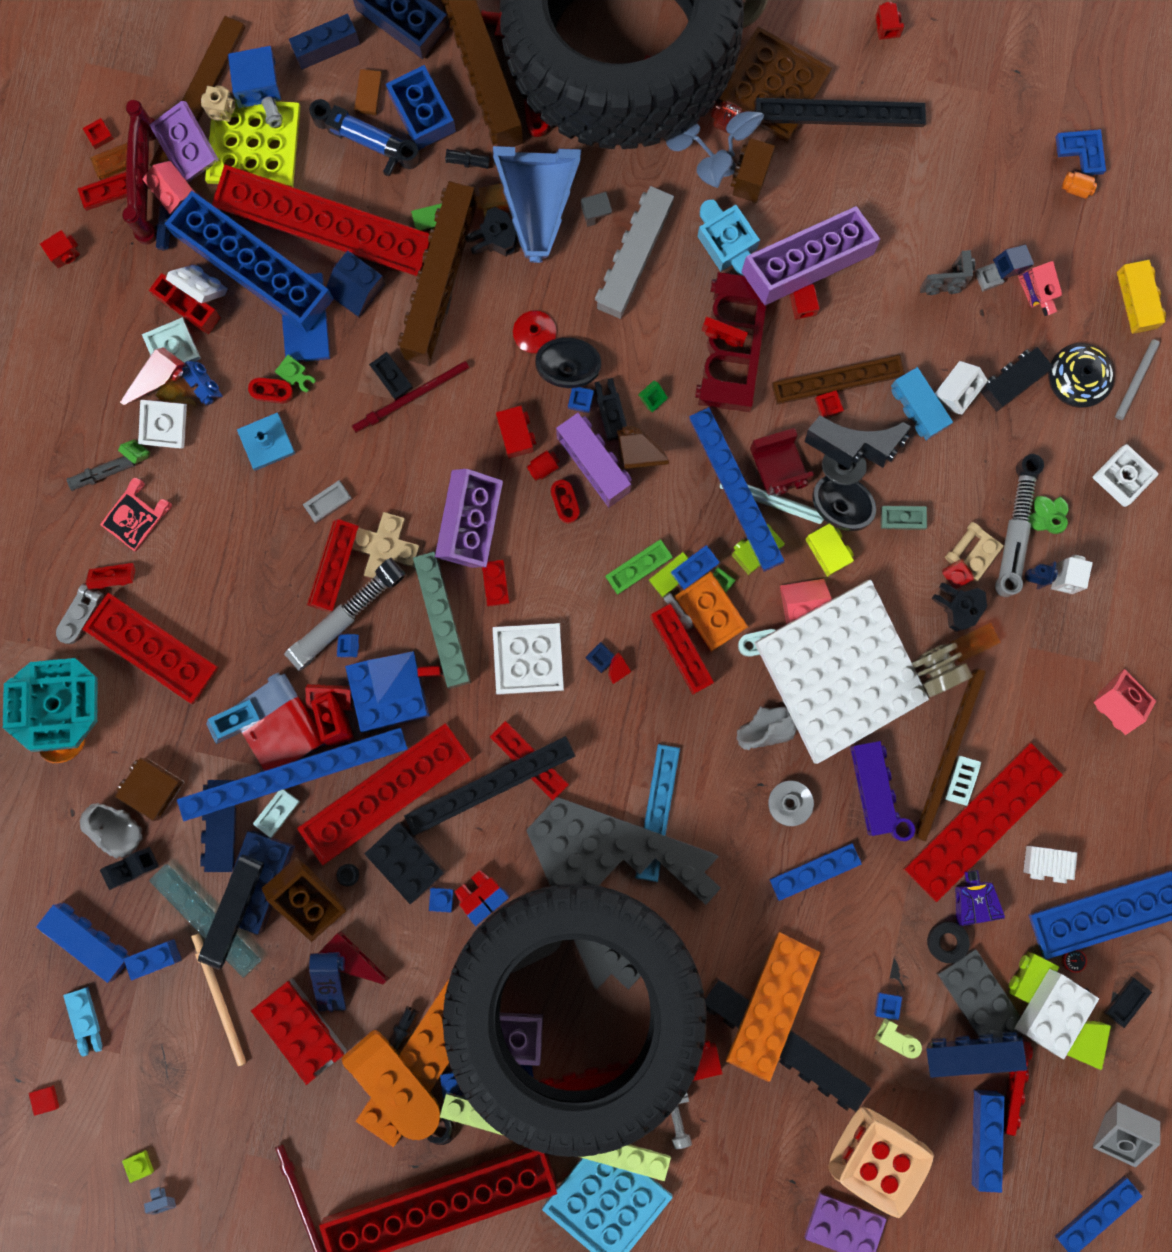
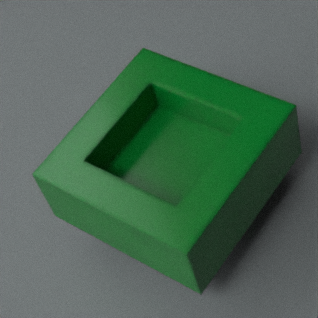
M655 380L638 394L646 408L652 413L668 399L659 383Z

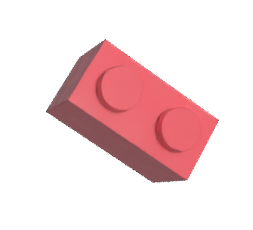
M171 161L152 165L142 179L169 214L174 213L191 191L194 192Z

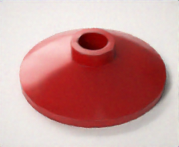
M528 311L519 316L514 323L513 338L520 349L528 353L537 354L538 350L545 343L556 338V326L551 317L546 313ZM534 326L538 328L536 333L530 331Z

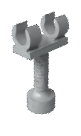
M687 1093L679 1104L689 1102ZM679 1106L671 1113L676 1136L672 1138L674 1149H682L692 1145L690 1135L685 1134L683 1130Z

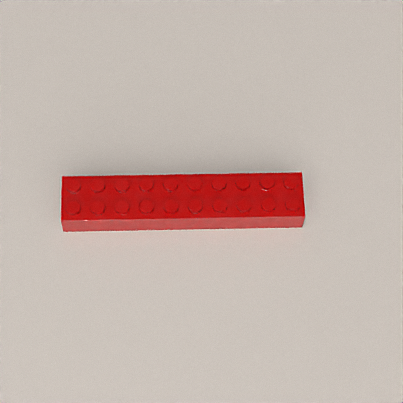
M526 1147L326 1216L319 1224L327 1252H392L557 1195L558 1185L548 1154Z

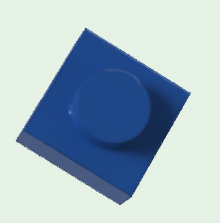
M581 387L572 388L568 409L589 413L594 390Z
M338 635L337 657H357L359 635Z
M431 887L429 911L451 913L454 889Z
M878 992L874 1015L876 1017L899 1020L902 997Z

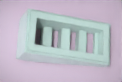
M956 756L944 800L965 806L968 805L981 762ZM962 764L970 766L971 771L962 769ZM959 773L968 775V780L958 777ZM956 782L966 784V789L955 786ZM953 791L964 793V797L952 795Z

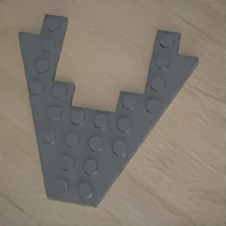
M556 797L526 830L550 886L561 884H590L599 886L623 859L636 872L641 874L656 858L705 905L721 889L705 873L718 858L715 853ZM574 939L596 989L611 974L628 990L640 978L641 975L636 968L615 950L593 941Z

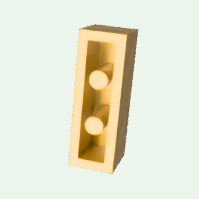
M1150 260L1123 265L1117 271V276L1132 334L1158 329L1165 323L1166 312L1161 306L1160 289L1156 286L1154 267L1151 266Z

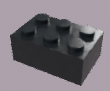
M402 822L395 824L364 853L410 905L447 872Z

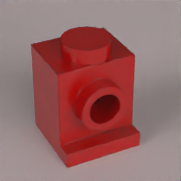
M886 2L879 5L875 15L879 40L900 38L904 29V23H901V12L897 11L896 3Z

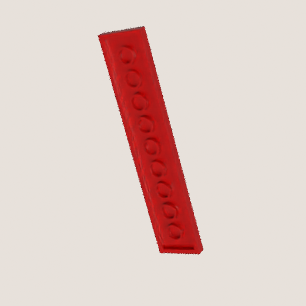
M225 164L212 202L214 207L223 212L345 253L348 250L356 257L417 277L418 271L423 268V253L430 246L428 241L429 233Z

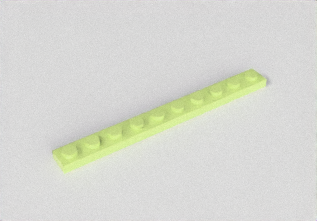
M446 1093L440 1114L441 1118L502 1135L475 1111L466 1097ZM631 1144L608 1153L581 1157L665 1181L671 1159L669 1155Z

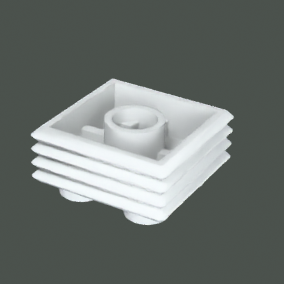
M1126 444L1093 476V479L1123 507H1126L1158 476V472ZM1124 472L1128 474L1126 477L1127 479L1123 478Z

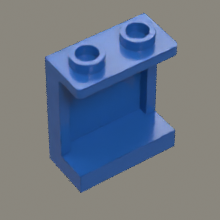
M271 46L228 54L232 91L238 108L262 104V100L266 97L275 98V101L281 100L274 66L276 61Z

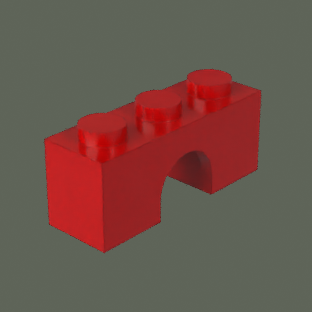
M161 273L149 289L150 293L158 301L209 335L221 319L217 311L208 304H201L167 281V276Z

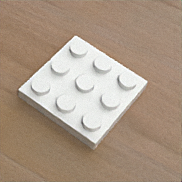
M560 623L493 627L497 695L564 691Z

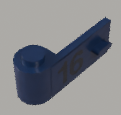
M340 952L310 954L309 971L318 1011H329L331 1013L333 1011L346 1010V1002L340 979L341 971L345 970V958L340 956Z

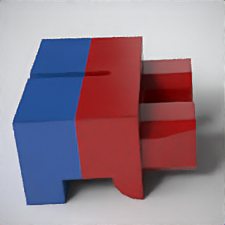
M479 870L471 877L479 887L473 893L465 884L455 891L457 898L461 902L459 904L475 927L510 897L492 876L489 878L482 870Z

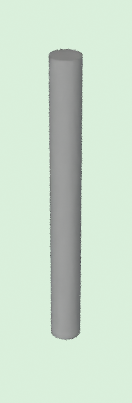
M1151 340L1115 418L1119 420L1124 419L1158 349L1159 341Z

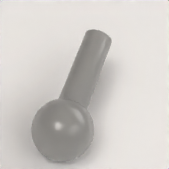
M671 593L666 594L663 599L668 605H672L684 629H692L694 625L691 618L685 614Z

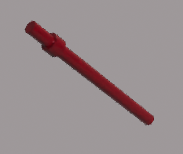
M464 361L378 411H371L366 414L364 419L351 425L353 430L357 433L369 425H376L383 417L469 369L467 362Z
M280 1144L275 1147V1151L281 1164L279 1168L282 1176L285 1175L313 1251L324 1252L294 1174L295 1167L293 1161L289 1160L284 1144Z

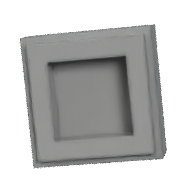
M995 263L979 268L974 272L982 292L1004 283V279H1001Z

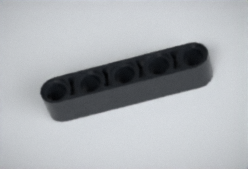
M244 854L239 857L198 956V962L221 970L263 871L264 862Z

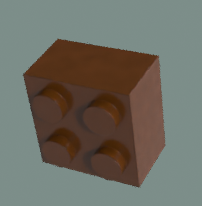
M750 138L748 145L742 146L739 161L735 167L731 187H734L733 196L757 203L773 155L774 145Z

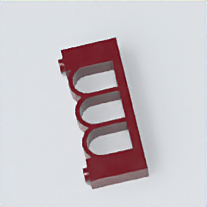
M718 272L716 279H712L710 292L714 293L713 300H715L711 311V318L748 332L747 335H752L749 354L721 350L715 346L713 338L708 337L707 349L710 356L706 359L701 385L696 386L695 398H699L698 405L750 413L753 405L766 305L763 304L745 276ZM724 303L756 306L754 323L746 324L724 320L720 317L717 308ZM717 361L748 365L745 384L717 380L711 376L709 366Z

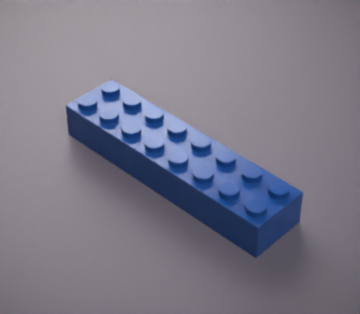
M193 191L188 194L165 222V226L173 236L306 333L334 300L329 289Z

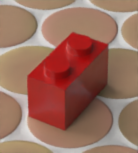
M521 406L496 412L508 459L534 452L533 445H536L534 433H529L527 425L531 424L528 412H523Z

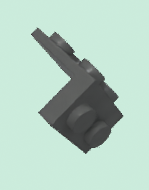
M971 250L960 253L952 265L953 273L928 275L920 287V292L926 293V295H937L940 292L957 294L963 291L973 277V271L975 270V259L971 257Z

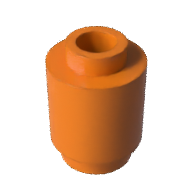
M1076 171L1073 173L1068 172L1063 181L1062 189L1066 190V193L1087 199L1089 195L1092 196L1094 194L1097 183L1094 182V177Z

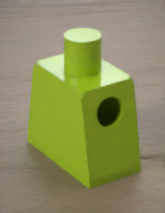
M1086 1021L1067 1055L1102 1070L1111 1026L1103 1022Z

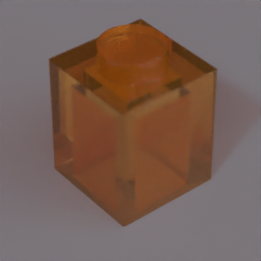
M502 183L479 188L480 196H477L476 199L478 209H483L484 217L487 210L494 207L504 212H510Z

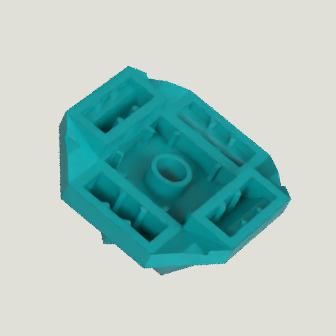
M76 658L29 662L13 678L11 677L4 683L3 729L31 752L78 748L97 723L98 678ZM59 701L58 707L52 710L53 704Z

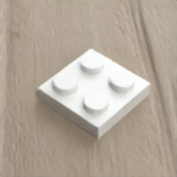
M196 265L169 271L166 277L167 281L201 304L225 296L228 289L218 279L210 277L203 272L202 268Z
M140 400L138 444L184 448L187 404Z

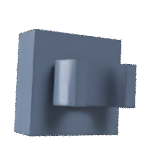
M160 1187L150 1190L152 1201L144 1204L145 1213L151 1215L176 1208L175 1198L166 1196L165 1189H160Z

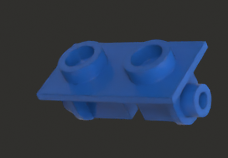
M194 361L184 362L187 366L182 368V376L191 388H194L197 384L199 385L194 390V393L202 404L205 403L208 406L213 403V397H223L218 390V385L210 379L206 373V368L201 363Z

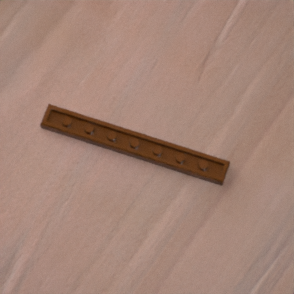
M224 16L182 101L188 104L197 122H199L204 112V108L201 105L203 93H206L207 86H217L229 62L228 54L234 52L245 29L243 23ZM159 145L150 163L151 167L155 164L170 161L161 145Z
M978 668L971 672L973 677L968 680L913 836L915 839L927 841L983 682L985 670Z

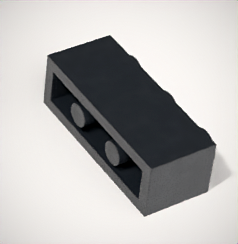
M1038 347L1032 351L1029 349L1025 350L1018 356L1019 361L1013 364L1010 362L1001 369L1002 374L996 378L993 375L988 379L985 384L986 387L981 393L996 412L1054 368Z

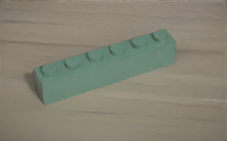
M431 552L413 557L446 685L451 689L470 684L471 681L439 561L435 557L436 553Z

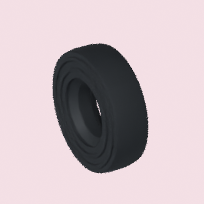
M944 921L936 924L930 930L927 945L930 953L937 960L944 963H956L962 960L968 953L970 941L967 932L962 926L954 922ZM951 933L956 937L957 945L952 951H945L940 946V939L944 934Z

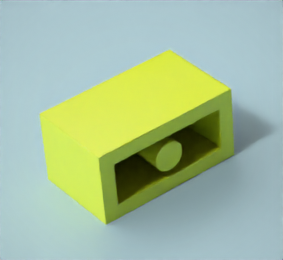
M830 524L805 538L827 577L854 561L852 558L854 554L848 545L845 546L841 540L842 534L839 528Z

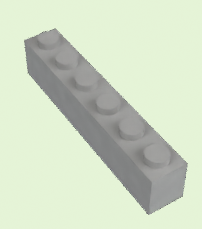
M650 186L647 193L643 192L639 201L641 205L639 212H634L630 221L633 225L630 231H625L621 241L624 243L621 250L617 249L613 258L615 264L612 270H607L604 278L606 284L603 289L599 288L595 297L598 310L619 319L622 318L673 206V195Z

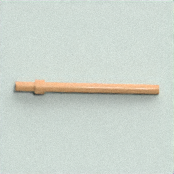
M200 933L191 936L197 954H195L197 961L204 944ZM201 963L237 1065L241 1066L247 1062L214 970L211 966Z

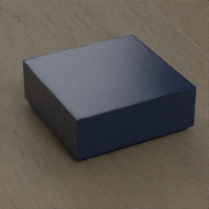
M600 642L585 658L602 673L612 663L611 660L615 655Z

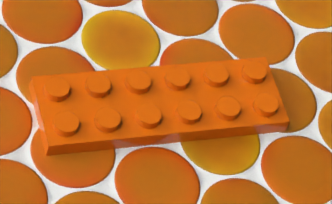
M780 932L776 934L726 1062L767 1082L771 1081L820 955L819 951Z

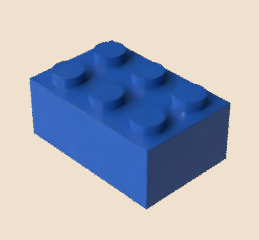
M425 65L386 83L389 97L412 141L417 145L418 150L456 132L454 120Z

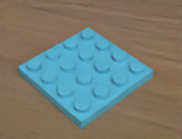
M581 1158L559 1185L557 1195L551 1196L542 1206V1210L590 1252H629L671 1201L673 1195L651 1177Z

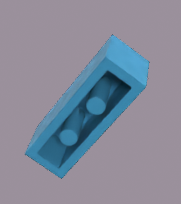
M918 367L896 379L891 385L893 396L896 400L901 401L904 406V413L909 419L912 418L918 435L924 437L926 441L947 429L953 423Z

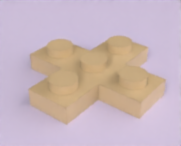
M383 512L377 533L358 528L352 550L370 555L364 576L373 579L376 576V569L391 557L396 563L414 567L413 557L418 556L420 546L399 540L405 518Z

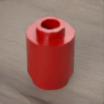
M546 450L531 460L526 468L535 481L543 480L559 469L557 464L560 461L553 451L549 453Z

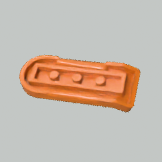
M371 1031L342 1057L343 1066L353 1075L401 1135L411 1140H422L434 1133L440 1122L441 1114L437 1100L426 1090L379 1031Z

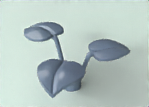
M742 112L728 122L726 130L730 134L728 136L729 151L720 150L713 154L706 144L696 136L700 131V126L697 123L688 130L681 129V133L666 140V144L670 150L682 151L688 148L693 140H696L710 155V157L704 158L698 164L697 174L705 183L718 188L722 178L732 175L736 167L732 158L735 156L733 138L737 141L747 138L761 123L764 114L760 112Z

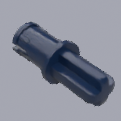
M162 205L158 208V224L155 225L157 230L156 248L165 251L169 249L170 231L165 226V222L172 214H169Z

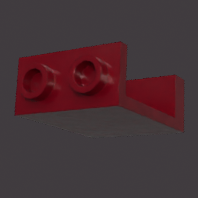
M795 428L755 439L751 444L750 451L768 496L772 494L779 496L795 487L796 489L805 488L814 476L812 471L806 473L794 442L798 436Z

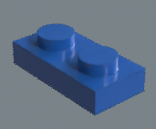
M706 545L670 573L681 588L685 590L720 562Z

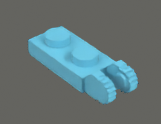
M86 987L63 995L80 1055H88L89 1049L85 1036L91 1035L94 1051H102L103 1045L99 1034L100 1027L89 988Z

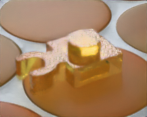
M174 382L161 387L155 394L162 402L197 406L196 402L191 398H184L188 393Z

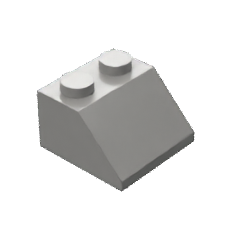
M1117 1102L1105 1114L1093 1143V1148L1137 1167L1160 1145V1121Z

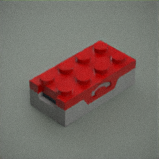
M293 978L251 1010V1013L306 1085L347 1052V1049Z

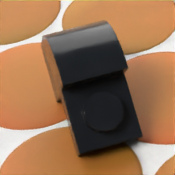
M147 847L132 853L123 860L100 869V872L110 891L147 875L159 868V865L151 848Z

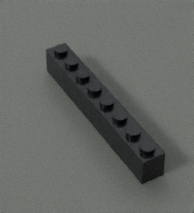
M716 977L704 995L706 1011L714 1016L716 1013L724 1018L722 1022L730 1028L734 1029L735 1026L739 1028L750 1000ZM790 1029L779 1062L789 1070L792 1067L800 1072L798 1076L810 1084L813 1081L819 1085L817 1090L825 1096L833 1095L838 1099L836 1103L846 1111L851 1108L856 1112L871 1090L869 1085Z

